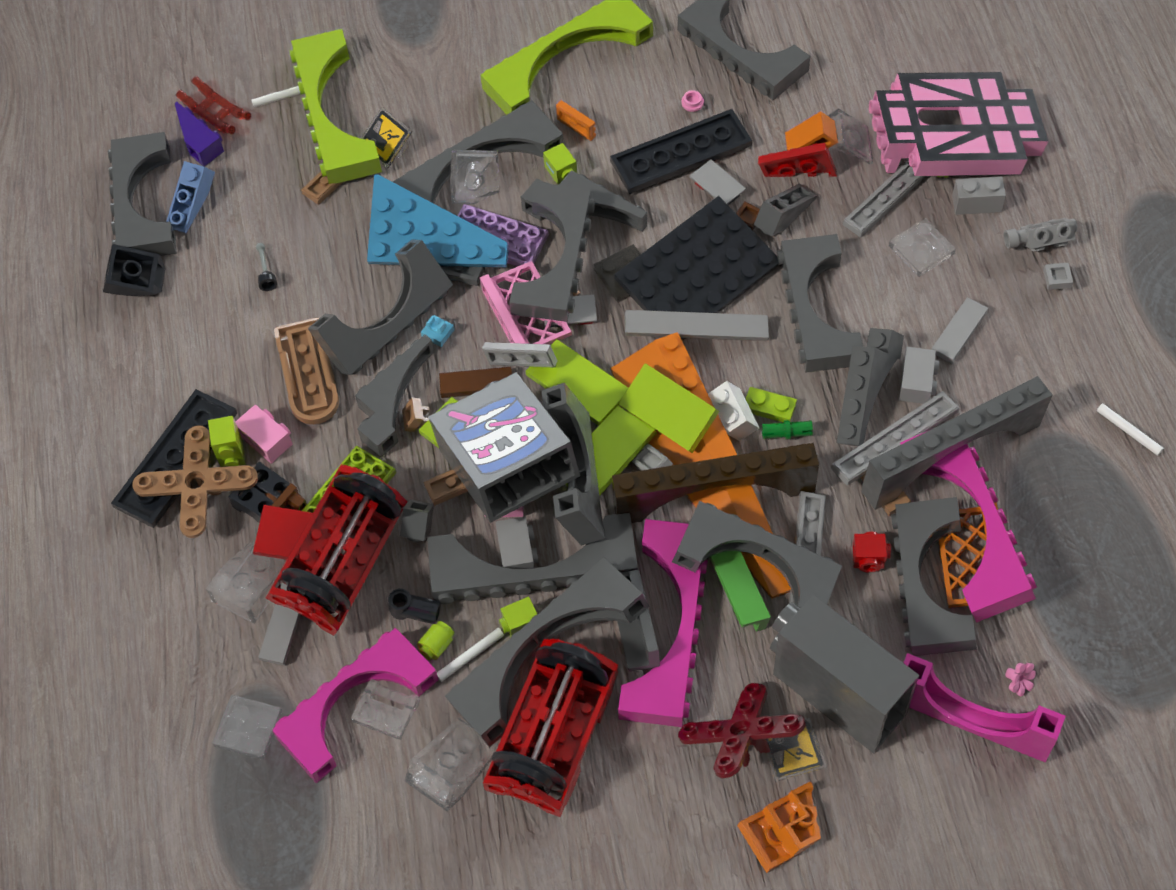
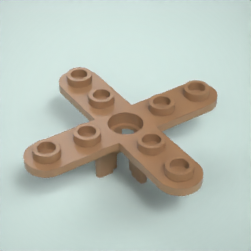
M194 426L185 435L183 470L144 472L135 477L132 486L135 493L142 497L181 494L180 530L184 536L196 538L206 528L208 494L220 495L221 491L250 489L256 485L258 474L253 467L247 465L209 468L210 433L203 426ZM196 479L200 487L192 489L190 482Z

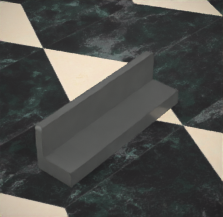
M639 570L629 571L630 582L645 597ZM647 608L630 624L617 621L628 671L632 672L659 667V650L649 609Z

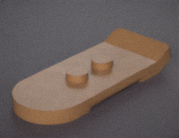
M319 318L278 326L274 329L291 410L299 421L306 424L326 422L336 413L339 406V397L330 358L308 330Z

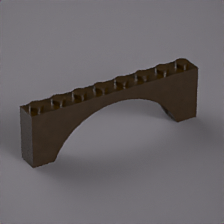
M814 442L612 475L615 515L630 513L631 523L642 522L653 511L677 498L706 489L731 485L771 487L786 493L790 497L799 496L801 491L815 493L819 461Z

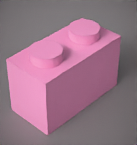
M254 405L236 421L242 439L270 463H273L293 445L289 436L291 434L290 430L283 423L278 424L275 422L273 415L267 409L261 410L257 405Z

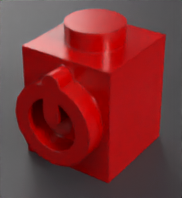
M874 531L854 534L852 543L853 568H859L863 572L870 573L885 567L886 559L891 557V545L886 543L885 534H878Z

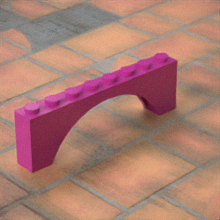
M914 436V437H912V438H910V439H907V440H905V441H903V442H900V444H903V443H905V442H907V441H909V440H911V439H913V438H915V437H917V436ZM965 444L937 461L922 474L940 477L961 487L977 502L984 513L987 531L984 556L977 572L962 590L977 623L1036 599L1033 589H1036L1037 586L1031 573L1026 575L1023 567L1027 566L1021 551L1015 552L1013 546L1017 544L1012 530L1006 531L1003 525L1008 523L1002 508L997 510L994 503L998 502L993 487L989 489L986 487L985 482L989 481L984 467L978 468L976 461L980 459L975 447L969 448L968 444Z
M645 519L642 553L659 564L672 580L680 599L682 619L677 637L667 655L660 662V666L654 667L642 677L621 686L618 707L619 720L682 727L683 718H689L690 703L685 701L686 693H692L693 678L689 677V669H695L696 653H692V644H698L699 629L694 628L695 620H701L702 605L697 604L698 597L704 596L705 582L700 580L701 573L706 574L708 559L699 566L696 573L672 562L689 525L687 523Z

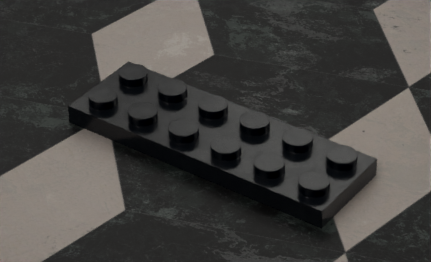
M729 109L611 155L610 162L628 193L632 194L701 167L709 160L716 161L752 146V139L733 109Z
M195 389L111 502L113 508L154 528L178 494L139 496L135 493L132 486L135 477L144 472L183 470L185 435L187 431L194 426H203L209 431L208 420L227 416L235 418L237 415L236 408Z

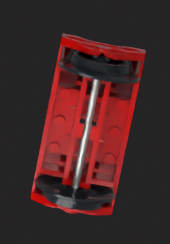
M341 464L265 598L277 605L298 612L314 621L322 630L334 636L343 623L408 501L396 489L384 483L380 477L370 475L358 468ZM333 544L336 545L335 549L331 548ZM281 582L287 585V590L281 589ZM337 612L338 615H336L335 617H333V616L331 615V614Z
M543 639L540 648L537 649L535 661L498 748L492 755V762L484 778L483 786L486 791L520 799L561 818L580 775V763L596 723L600 724L610 700L618 675V664L600 653L587 649L582 644H572L559 639ZM553 790L561 792L562 796L557 800L549 794Z

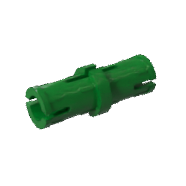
M784 420V423H762L763 439L785 437V440H789L791 437L813 436L812 420L800 422Z

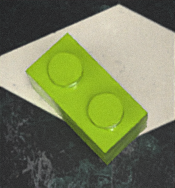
M227 416L208 420L211 447L220 467L246 465L243 440L234 417Z

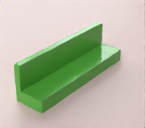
M726 551L711 556V562L740 626L753 625L756 632L766 629L771 616L741 551Z

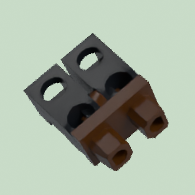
M258 462L253 467L259 473L256 485L247 490H235L228 496L234 509L239 512L243 511L259 523L264 505L302 511L307 505L306 500L298 493L295 485L286 481L261 462Z

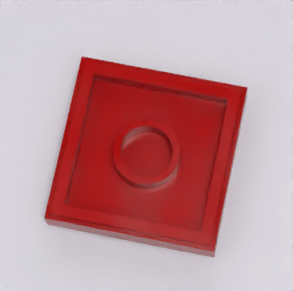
M264 505L253 554L287 560L310 520L312 512Z

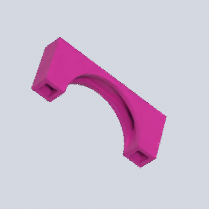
M395 627L391 632H385L370 649L363 650L359 654L358 659L351 665L341 668L333 680L323 683L318 688L317 693L310 699L301 701L293 713L282 717L272 731L277 740L315 783H318L337 766L326 746L325 725L331 708L345 692L365 682L391 681L409 688L417 696H421L439 680L437 671Z
M907 653L903 663L919 675L909 708L1046 762L1058 739L1066 717L1065 715L1040 705L1031 712L1018 714L999 712L979 706L948 689L935 675L933 663Z

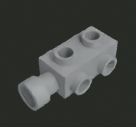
M1061 218L1037 224H1028L1027 226L1020 227V230L1015 228L1005 230L1003 234L1004 242L1008 249L1022 244L1031 249V251H1041L1045 249V246L1052 244L1053 246H1064L1068 244V241L1076 240L1077 223L1074 218Z

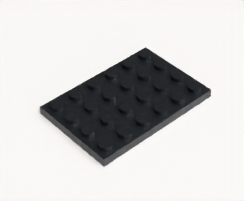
M718 195L615 273L614 279L644 311L719 313L777 268L779 261L778 256Z

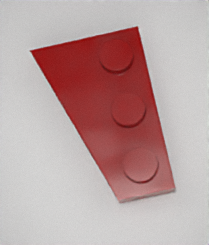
M826 143L758 156V164L764 177H792L795 173H807L808 177H816V173H829V177H837V169Z

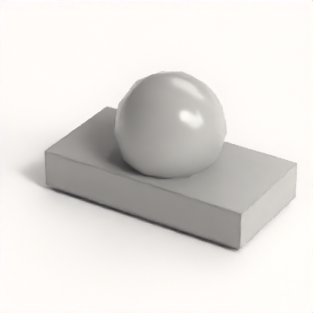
M647 444L631 461L641 471L673 465L666 456L650 444Z

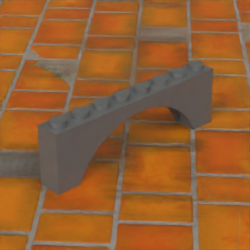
M531 100L519 106L511 113L500 117L494 123L483 127L470 137L464 138L453 147L445 149L436 157L428 159L424 164L408 171L405 175L392 182L434 204L445 182L466 164L484 156L504 152L528 153L544 158L543 152L561 143L564 144L563 133Z
M1037 376L869 460L861 489L862 493L874 510L896 500L919 475L961 446L995 432L1013 431L1021 436L1039 427L1053 394Z
M630 513L604 516V539L586 544L575 554L560 562L534 569H511L485 562L467 551L453 534L427 537L433 599L441 601V604H450L456 600L475 601L481 597L501 598L506 594L526 595L531 591L542 590L544 592H551L556 590V588H569L574 581L582 577L592 565L598 563L603 557L630 581L629 571L638 570Z
M603 557L598 563L592 565L582 577L574 581L559 597L553 599L543 611L535 615L520 631L514 633L504 645L495 650L480 666L474 668L445 697L490 748L503 736L507 727L509 698L514 682L527 660L540 648L543 639H551L571 627L592 621L613 620L630 624L649 607V604L643 593Z

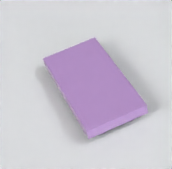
M466 204L462 206L458 217L508 243L507 263L517 267L530 261L534 264L549 235L546 229Z

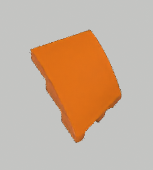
M811 781L790 791L787 796L765 806L762 811L740 821L737 825L766 873L792 859L821 839L819 825L816 821L817 809L813 805V784Z

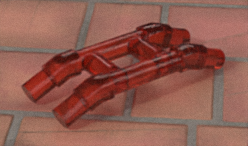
M195 76L191 82L206 97L201 103L198 104L182 89L175 94L192 112H195L223 133L234 134L236 131L234 126L223 121L229 113L238 119L247 121L251 119L250 112L229 102L204 83L198 76ZM214 102L223 107L215 115L206 110Z

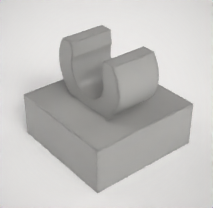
M1069 263L1046 264L1044 266L1043 272L1048 290L1072 288L1073 279Z

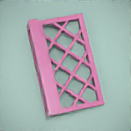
M532 261L490 278L489 274L480 277L482 292L510 343L530 344L528 341L530 333L541 335L540 341L533 344L551 345L556 339L560 341L572 336V331L565 321L531 317L529 325L526 326L518 323L520 316L511 315L508 302L514 282H528L519 277L522 273L529 270L533 275L530 281L541 277ZM502 281L512 282L509 290L499 288L498 283ZM536 319L548 321L544 330L533 327ZM551 322L562 326L564 330L557 334L548 332Z

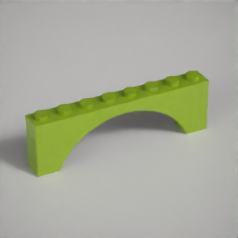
M604 0L480 74L482 89L507 115L530 101V89L536 75L551 58L573 46L593 41H616L638 46L653 37V21L632 0Z
M338 29L292 40L293 50H289L292 63H297L296 66H293L296 79L301 78V81L297 82L300 94H305L306 96L302 98L305 111H310L309 114H306L309 127L314 126L315 129L310 131L313 143L319 144L318 147H315L318 160L323 159V163L319 164L322 177L327 176L329 184H337L381 173L382 169L375 142L357 138L341 131L328 120L321 109L322 94L327 81L343 63L350 59L343 30Z

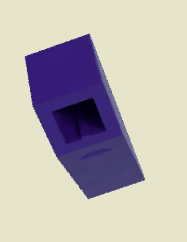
M175 102L190 156L205 167L224 152L221 143L223 139L217 131L210 130L203 119H197L187 106L183 107L178 102Z

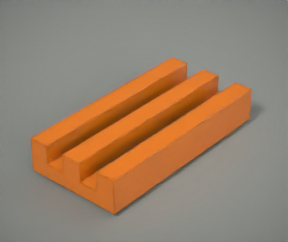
M562 100L556 104L557 120L590 141L596 137L595 121Z

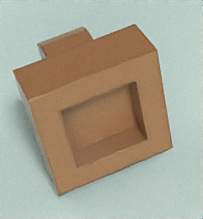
M411 398L402 409L405 431L414 432L419 425L423 426L429 420V418H425L423 415H426L430 409L427 406H422L420 398Z

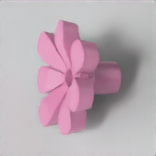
M1018 663L1015 670L1012 668L1007 669L1005 676L1012 680L1009 685L1010 691L1022 697L1025 689L1028 691L1032 690L1034 685L1030 680L1035 678L1034 664Z

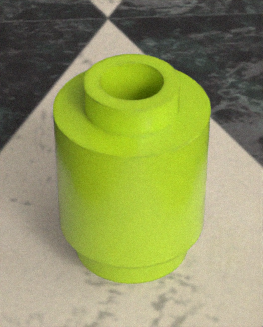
M438 621L437 624H433L417 643L418 652L426 660H438L453 641L454 631L446 623Z

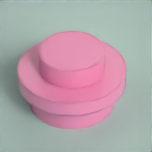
M688 91L682 97V107L689 112L699 111L704 105V99L698 91Z

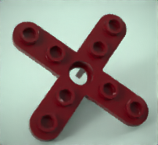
M750 683L741 692L731 720L688 722L682 726L678 732V737L683 744L722 742L713 769L717 777L729 778L740 771L742 764L744 767L749 765V745H754L756 751L760 753H768L771 750L766 739L796 736L805 729L806 723L804 718L797 714L760 717L768 692L763 684Z

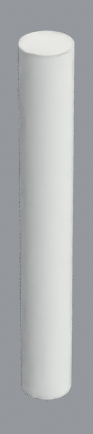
M299 86L252 99L253 107L256 108L299 95Z
M1102 403L1099 406L1097 412L1158 456L1164 448L1105 404Z
M499 628L495 629L438 671L439 681H444L504 636L503 632Z

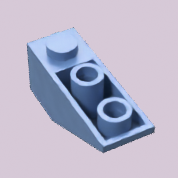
M184 161L166 222H171L174 230L187 233L209 194L215 174L214 171L204 166Z

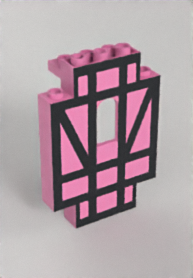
M1002 72L897 73L895 81L891 84V90H876L873 100L869 102V112L873 115L872 127L877 133L876 142L878 148L881 149V163L885 165L886 173H895L901 158H909V165L913 168L915 176L1021 174L1028 160L1027 156H1041L1048 143L1033 89H1006ZM924 110H958L962 125H928L920 121L918 113Z

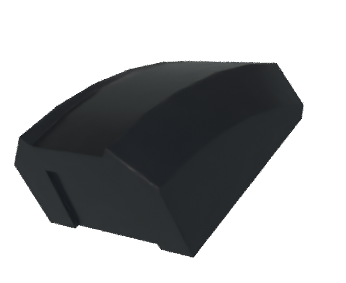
M112 244L103 293L124 296H148L162 292L165 266L161 255Z

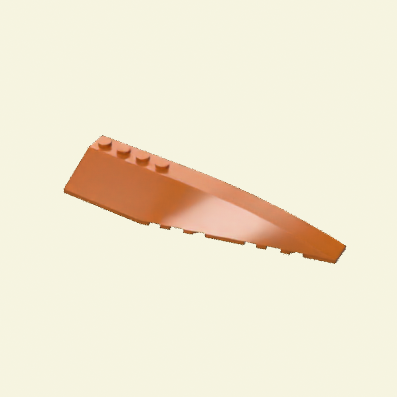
M678 332L652 341L611 368L613 377L629 388L646 363L714 407ZM718 415L693 453L656 430V435L648 442V444L666 456L673 465L737 455ZM752 485L723 486L688 494V499L695 507H697L699 501L713 504L717 509L725 513L735 514L741 520L752 525H759L765 531L772 533ZM741 551L749 570L752 572L751 575L771 599L790 592L791 588L787 580L774 565L757 555Z

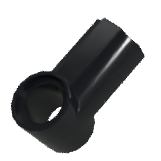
M401 588L393 590L388 597L390 613L394 618L398 620L409 618L436 624L440 613L441 601L411 595L407 590ZM399 601H404L407 603L403 607L395 606V604Z

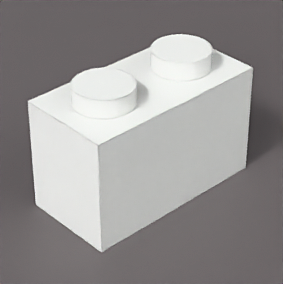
M726 381L708 393L714 407L720 411L718 416L729 436L741 441L759 429L740 388Z

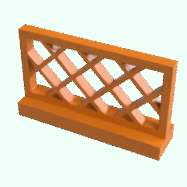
M980 507L959 509V516L963 517L960 518L961 527L964 526L973 532L966 542L955 535L957 532L948 534L945 539L944 537L939 539L948 608L968 606L966 598L953 600L952 592L958 585L962 588L967 585L962 580L969 572L975 575L977 570L973 567L984 556L985 547L978 551L970 545L977 535L985 541L987 538L985 517ZM982 515L983 522L977 529L966 522L971 516ZM951 539L962 545L955 554L945 549L946 544ZM965 549L977 555L969 565L958 558ZM954 562L965 568L958 578L948 571Z

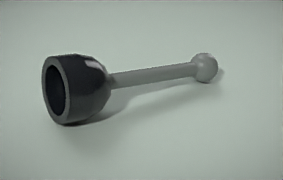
M258 243L256 250L259 251L263 269L262 274L258 276V285L262 291H272L277 287V279L271 271H267L264 256L265 245Z

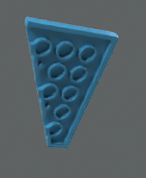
M374 175L367 262L369 264L400 265L395 253L410 240H422L440 266L507 267L508 243L392 181L380 175Z

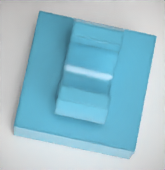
M433 315L421 331V336L426 334L432 339V343L442 347L453 333L454 325Z

